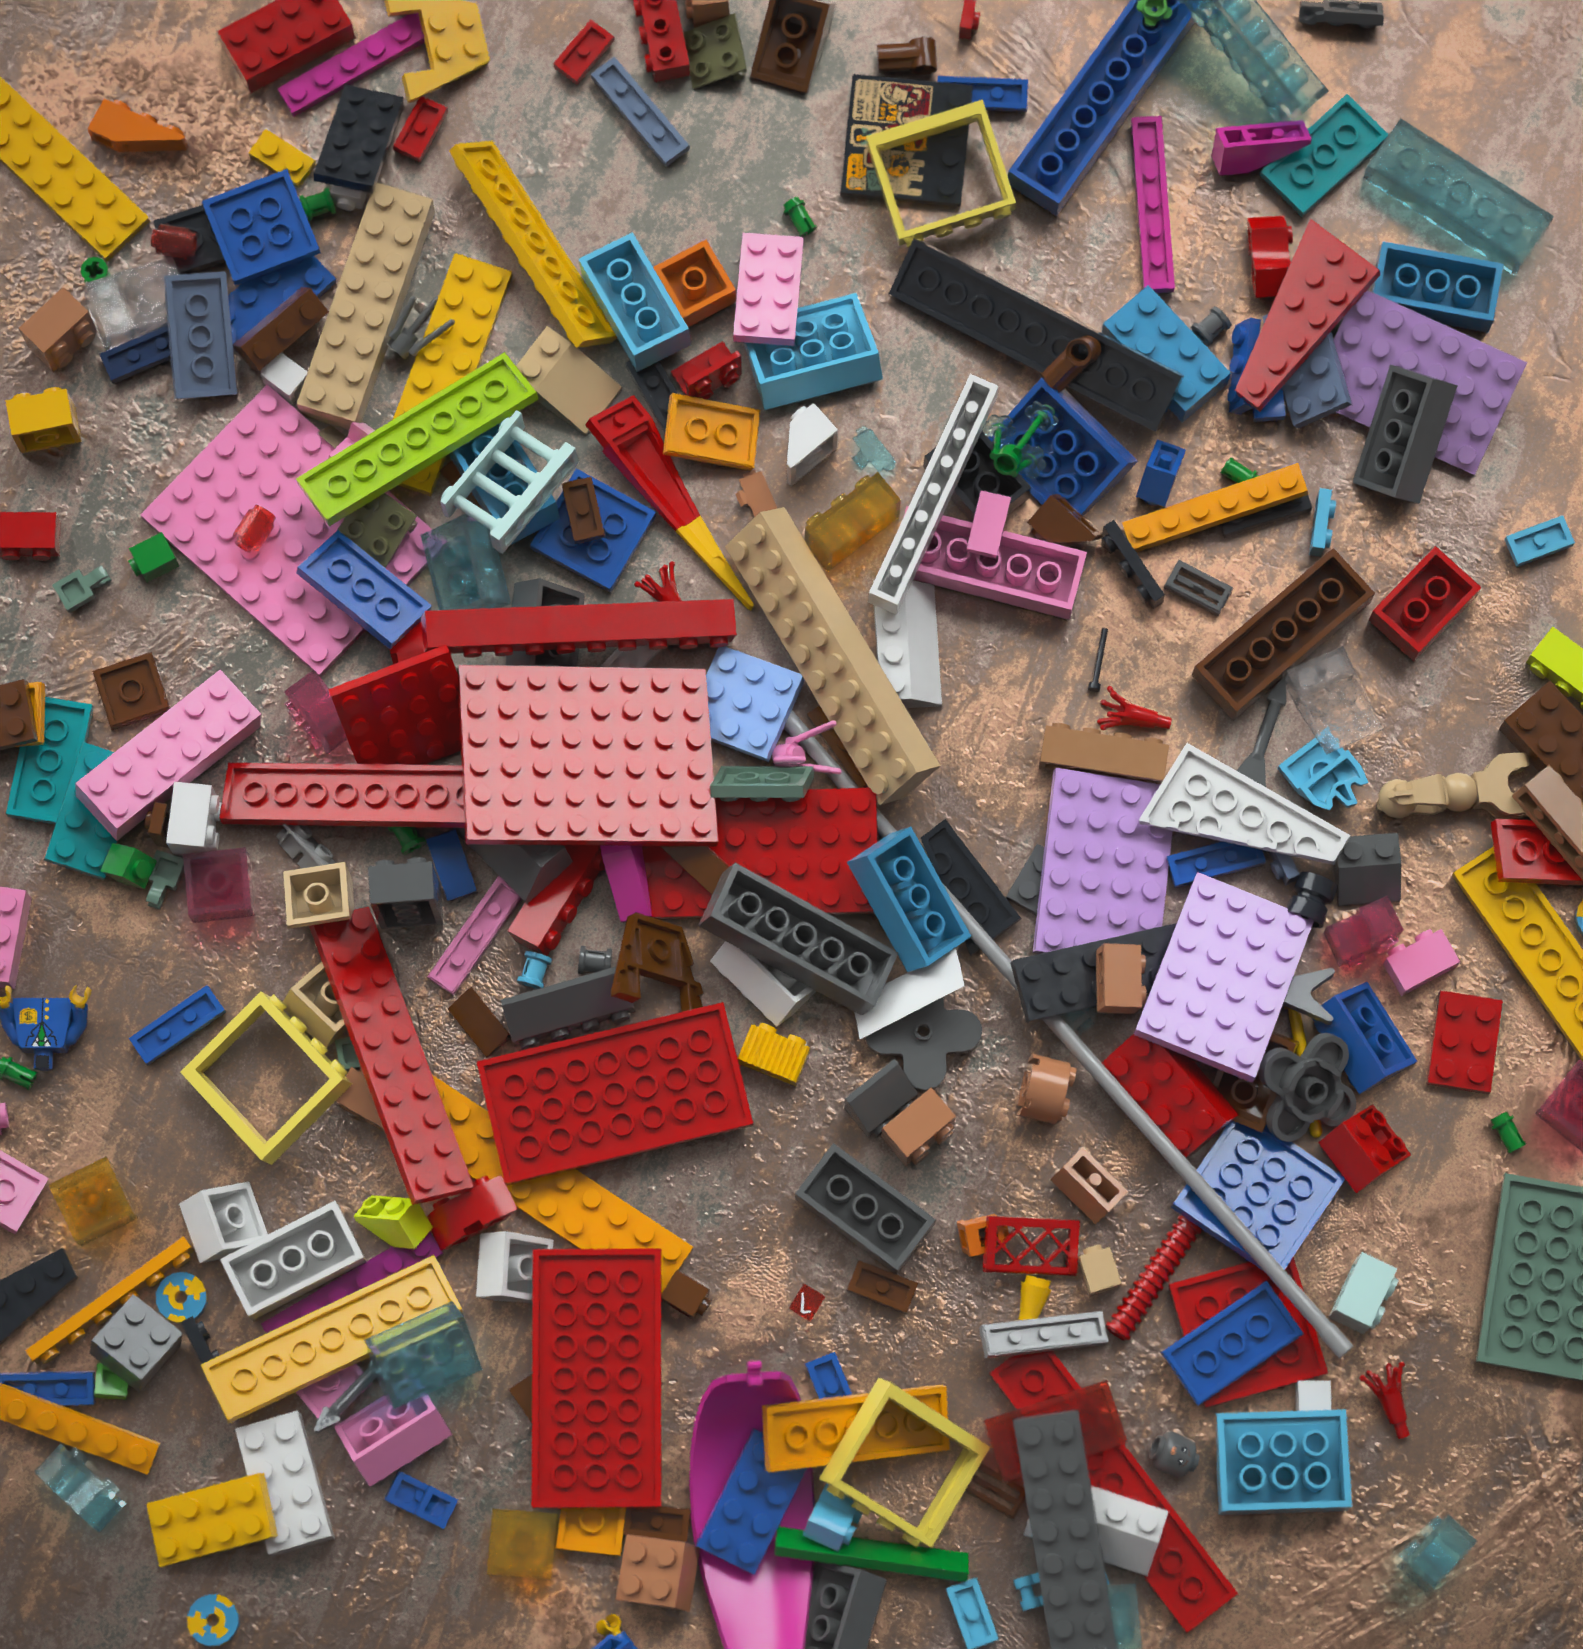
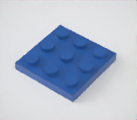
M287 169L202 201L235 286L321 253Z
M576 468L569 481L592 476ZM592 477L605 538L575 545L562 491L556 501L560 519L541 528L532 541L530 548L611 593L657 513Z

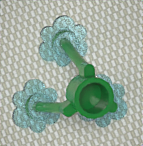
M1038 401L1033 402L1031 406L1025 409V414L1030 418L1032 425L1017 445H1007L1010 442V437L1016 434V429L1012 426L1013 421L1010 416L1003 415L998 417L997 415H991L988 421H986L982 431L993 443V450L989 456L994 460V466L1001 474L1011 475L1012 477H1016L1018 473L1026 474L1028 478L1035 479L1039 476L1040 470L1046 467L1042 448L1038 446L1032 448L1026 443L1037 428L1050 432L1054 425L1058 423V418L1054 416L1055 411L1050 405H1042Z

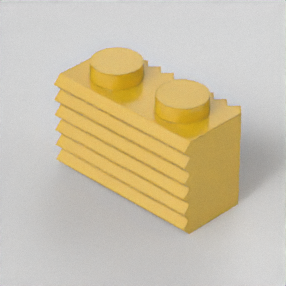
M760 1023L758 1027L751 1024L737 1058L738 1063L797 1086L810 1054V1047L805 1046L807 1041L789 1034L788 1038L776 1034V1028L765 1023Z

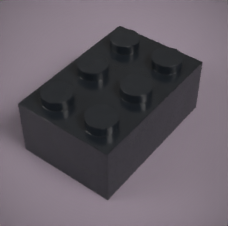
M981 431L951 496V500L972 523L981 491L1011 497L1007 516L1028 500L1031 492L1030 485L1019 473L1016 477H1012L1011 475L1001 474L996 470L994 460L989 456L993 450V443L983 431ZM936 447L924 456L923 468L925 470Z

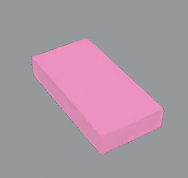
M986 491L980 492L966 552L997 558L1011 497Z

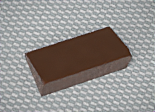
M472 987L466 990L448 1008V1011L486 1058L511 1039L508 1031Z

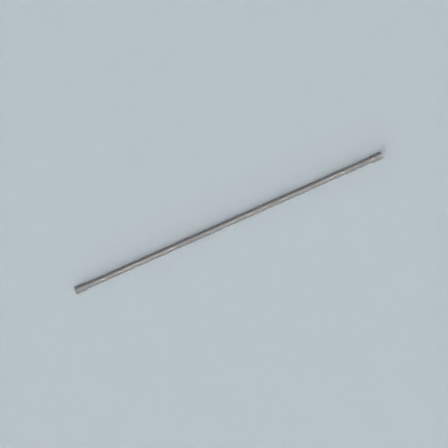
M792 710L784 729L791 737H795L809 731V728ZM814 736L798 743L818 765L840 768L842 770L841 774L825 773L838 788H859ZM877 809L878 834L884 838L897 830ZM944 885L971 934L970 938L1017 990L1010 958ZM1056 1016L1043 1019L1048 1027L1316 1329L1321 1339L1340 1359L1354 1347L1336 1325L1326 1318L1063 1018Z

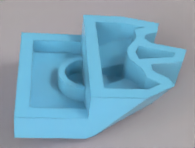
M1328 729L1312 739L1277 768L1300 796L1313 805L1327 810L1333 807V797L1346 808L1355 806L1357 800L1352 792L1351 785L1363 786L1369 783L1358 761L1349 750L1345 751Z

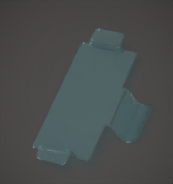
M862 426L856 429L858 435L852 439L859 446L860 450L856 456L851 458L860 469H864L869 462L872 463L878 472L884 469L888 472L896 467L895 463L897 462L871 428L867 429L866 426Z

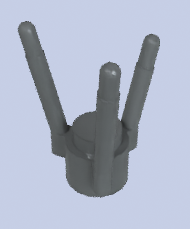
M411 296L395 328L390 332L389 336L391 339L387 345L404 359L410 354L415 357L423 347L455 324V320L450 319L415 344L418 338L414 333L434 309L438 297L433 298L409 329L405 327L402 329L416 301V297Z

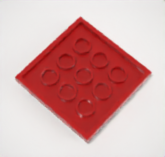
M447 644L328 689L357 764L425 765L461 751L458 700L459 676Z
M1293 1256L1285 1271L1303 1290ZM1251 1262L1168 1285L1183 1337L1265 1281H1268L1304 1334L1203 1402L1204 1409L1328 1374L1315 1328L1271 1278Z

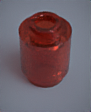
M160 224L158 230L153 229L151 247L155 248L156 254L184 259L187 256L194 257L197 246V232H190V228Z
M255 505L253 509H248L233 532V536L236 538L235 544L249 553L251 550L259 551L275 527L273 522L276 517L260 505Z

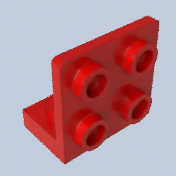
M721 341L672 370L671 376L683 395L709 399L716 389L721 386L729 387L740 379L739 376L742 375V358L739 351L731 354L725 343Z

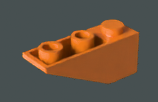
M104 98L87 128L91 140L117 152L185 151L188 148L184 133L179 128L172 125L165 127L157 123L153 116L141 112L139 115L131 111L127 104L119 100L112 102Z

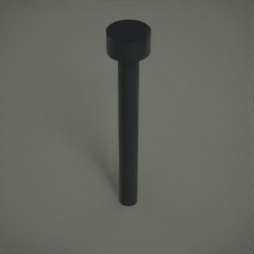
M1102 628L1093 680L1088 684V690L1092 692H1099L1101 687L1098 681L1108 633L1107 628Z

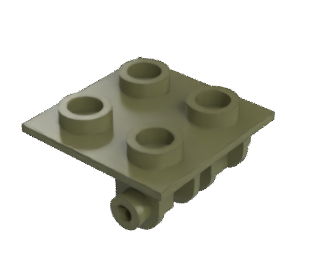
M735 13L683 32L693 89L729 76H733L734 80L745 78L747 66Z
M384 493L346 516L338 530L377 562L387 567L407 532L411 533L418 524L415 521L417 515Z

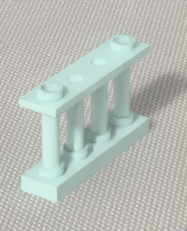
M517 410L510 418L507 417L501 423L495 437L459 480L444 491L440 501L444 516L450 518L458 508L490 529L489 535L492 546L502 554L578 464L576 448L567 442L559 450H553L523 431L525 425L522 413ZM516 440L547 460V465L541 472L534 473L504 452ZM497 463L528 483V488L522 495L515 496L485 475ZM476 485L509 506V511L503 518H494L466 499Z

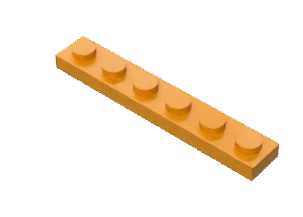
M1296 463L1122 522L1129 543L1137 553L1309 494L1299 464Z
M183 1236L25 1351L36 1364L40 1362L46 1364L60 1354L58 1349L68 1342L70 1345H73L86 1335L85 1330L94 1323L96 1326H99L112 1317V1310L119 1305L123 1306L133 1294L139 1297L137 1292L148 1285L151 1288L160 1283L165 1278L163 1273L173 1266L175 1269H178L185 1265L191 1259L190 1254L195 1250Z
M0 1383V1420L141 1473L149 1474L160 1442Z

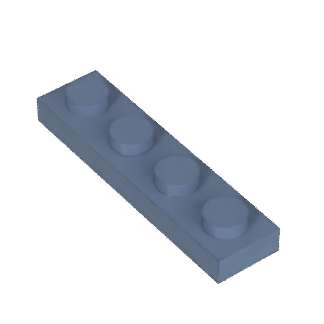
M615 56L591 73V79L665 167L690 150L689 144Z

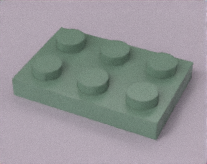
M721 766L714 778V782L710 785L711 797H720L721 801L727 802L735 801L739 798H751L752 801L756 802L766 801L770 798H782L783 801L787 802L798 801L804 798L814 779L813 766Z

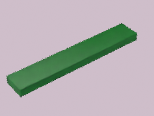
M778 1526L775 1534L774 1555L960 1582H967L969 1553L922 1546L915 1547L908 1544L852 1537L849 1545L842 1543L839 1551H836L803 1536L805 1530Z

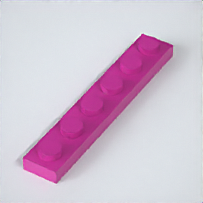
M413 13L404 16L277 88L278 93L293 117L344 89L345 84L351 85L425 43L419 14Z
M1162 116L1131 117L1143 289L1149 285L1155 293L1174 292L1175 281Z

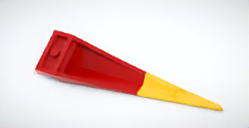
M632 395L589 418L585 426L604 448L603 454L740 602L751 611L754 607L752 600L704 523L671 457L663 454L664 442L653 418L638 399Z

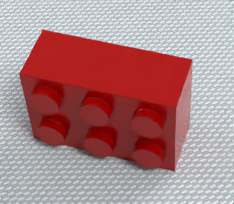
M1435 546L1372 611L1368 621L1411 660L1415 661L1471 604L1482 587Z

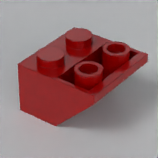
M1373 1104L1341 1123L1318 1142L1356 1194L1411 1155L1403 1140L1395 1134L1386 1122L1385 1116Z

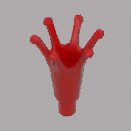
M674 561L669 562V576L668 565L665 564L659 569L663 587H660L650 575H645V578L641 580L642 583L639 581L634 583L635 587L646 591L657 602L682 601L676 587Z
M1112 686L1107 687L1110 696L1120 705L1110 703L1104 699L1100 701L1101 705L1118 711H1108V718L1097 720V723L1101 725L1100 729L1102 731L1106 730V728L1122 725L1147 728L1160 727L1169 730L1172 722L1171 717L1159 715L1157 711L1136 705L1120 696L1113 690Z
M1399 1362L1398 1367H1393L1392 1371V1365L1390 1363L1386 1364L1388 1382L1386 1386L1381 1381L1379 1375L1373 1374L1371 1370H1367L1366 1375L1372 1379L1374 1384L1364 1375L1359 1377L1360 1381L1366 1383L1379 1399L1389 1423L1394 1426L1398 1439L1410 1436L1405 1421L1407 1420L1401 1384L1402 1371L1405 1367L1404 1362Z

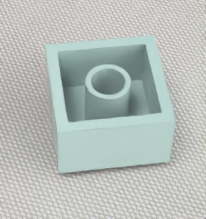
M1362 1252L1355 1259L1328 1318L1362 1334L1369 1328L1374 1329L1376 1325L1378 1326L1386 1309L1381 1306L1383 1299L1387 1301L1389 1296L1391 1297L1399 1279L1394 1277L1397 1268Z

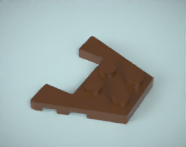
M637 912L628 916L612 984L611 996L631 1003L641 999L640 975L679 987L681 1012L703 1007L700 995L704 993L701 983L694 980L690 968L694 965L683 928Z

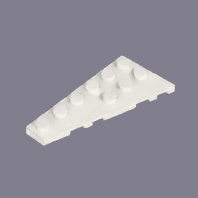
M1188 743L1184 746L1138 820V823L1142 825L1333 865L1350 839L1349 834Z

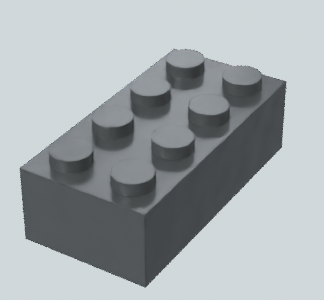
M417 857L407 860V863L394 864L393 860H380L375 862V866H368L370 905L381 929L443 925L441 886L432 861L426 862V858Z
M834 1143L795 1193V1200L896 1275L933 1228L936 1221L935 1218Z

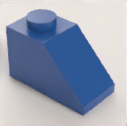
M1157 439L1136 497L1143 499L1150 505L1165 507L1186 449Z

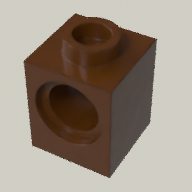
M678 1270L675 1271L661 1294L662 1302L692 1320L695 1319L697 1314L703 1316L712 1300L708 1298L710 1289Z

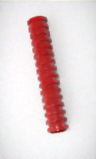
M1182 1215L1177 1217L1178 1223H1173L1171 1226L1172 1232H1167V1239L1161 1241L1162 1247L1156 1248V1256L1150 1257V1265L1146 1264L1144 1266L1146 1271L1144 1273L1140 1272L1138 1275L1139 1281H1134V1288L1128 1290L1129 1296L1122 1299L1123 1305L1117 1306V1314L1113 1313L1111 1315L1112 1321L1105 1324L1110 1333L1123 1341L1130 1340L1129 1334L1136 1331L1135 1325H1140L1142 1322L1141 1316H1146V1309L1151 1308L1153 1305L1151 1301L1157 1300V1292L1163 1291V1283L1167 1284L1169 1282L1168 1276L1175 1273L1174 1267H1179L1180 1258H1185L1186 1254L1184 1252L1191 1249L1190 1243H1195L1197 1240L1196 1234L1200 1235L1202 1232L1200 1227Z

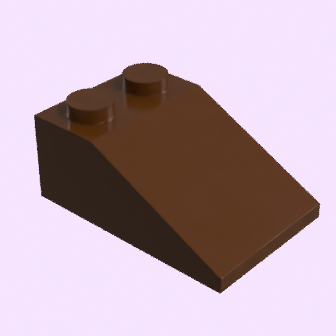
M769 0L750 77L808 93L829 33L836 3L827 0Z
M1272 1031L1264 1055L1275 1048H1285L1296 1053L1300 1042ZM1218 1069L1213 1085L1238 1113V1116L1233 1121L1263 1132L1266 1126L1267 1113L1276 1098V1093L1262 1084L1258 1071L1252 1083Z

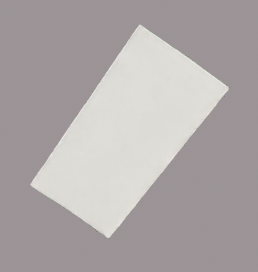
M956 948L929 966L909 971L886 983L875 1007L863 1015L854 1012L859 1039L963 987L964 981Z

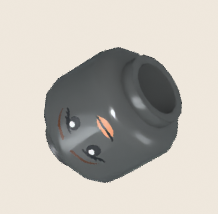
M1173 1431L1157 1435L1149 1452V1458L1152 1459L1154 1468L1175 1478H1182L1189 1471L1193 1472L1199 1463L1200 1455L1196 1453L1195 1441Z

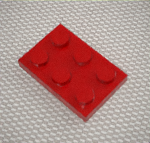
M1495 819L1491 822L1498 882L1583 885V880L1532 820Z
M1440 990L1426 1085L1488 1095L1491 1093L1503 1000Z

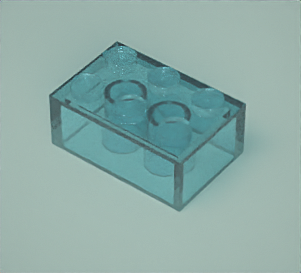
M463 514L421 535L439 610L502 608L511 604L499 553L492 546L489 535L490 529L467 514Z
M452 1301L364 1340L381 1390L394 1409L482 1370L464 1315Z

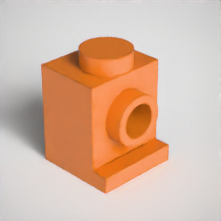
M987 1216L956 1221L962 1252L970 1257L984 1253L985 1237L980 1238L978 1231L981 1228H986ZM997 1226V1237L1002 1241L1009 1234L1007 1226Z

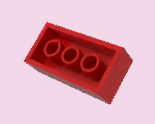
M275 0L217 31L222 47L250 94L356 38L353 24L339 0Z
M1134 1034L1101 1062L1186 1159L1195 1154L1238 1116V1113L1190 1057Z

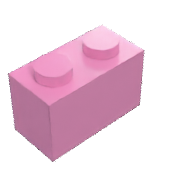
M1431 929L1424 931L1414 938L1416 943L1408 947L1400 944L1387 952L1389 957L1386 958L1383 965L1401 997L1451 971L1460 963L1442 929L1434 933Z

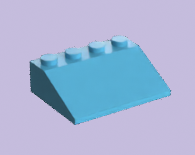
M857 293L798 308L794 346L744 342L756 386L765 410L883 379L879 352Z
M1346 1409L1216 1414L1219 1515L1348 1511L1352 1507Z

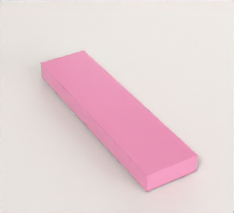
M500 876L494 881L427 976L430 981L453 996L522 900Z

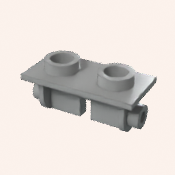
M283 824L285 828L276 835L279 839L278 844L292 859H295L301 852L304 854L297 863L301 868L336 863L332 859L333 854L324 845L316 842L311 836L312 831L306 825Z

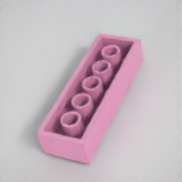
M942 516L913 580L1070 620L1087 552L1003 531L997 558L966 552L973 523Z
M219 670L76 782V797L117 841L143 821L148 810L153 811L154 802L164 804L172 798L174 782H192L259 729L261 713L229 678Z

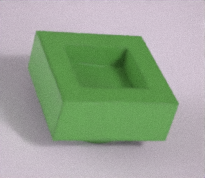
M97 1363L94 1398L126 1400L128 1383L104 1364Z

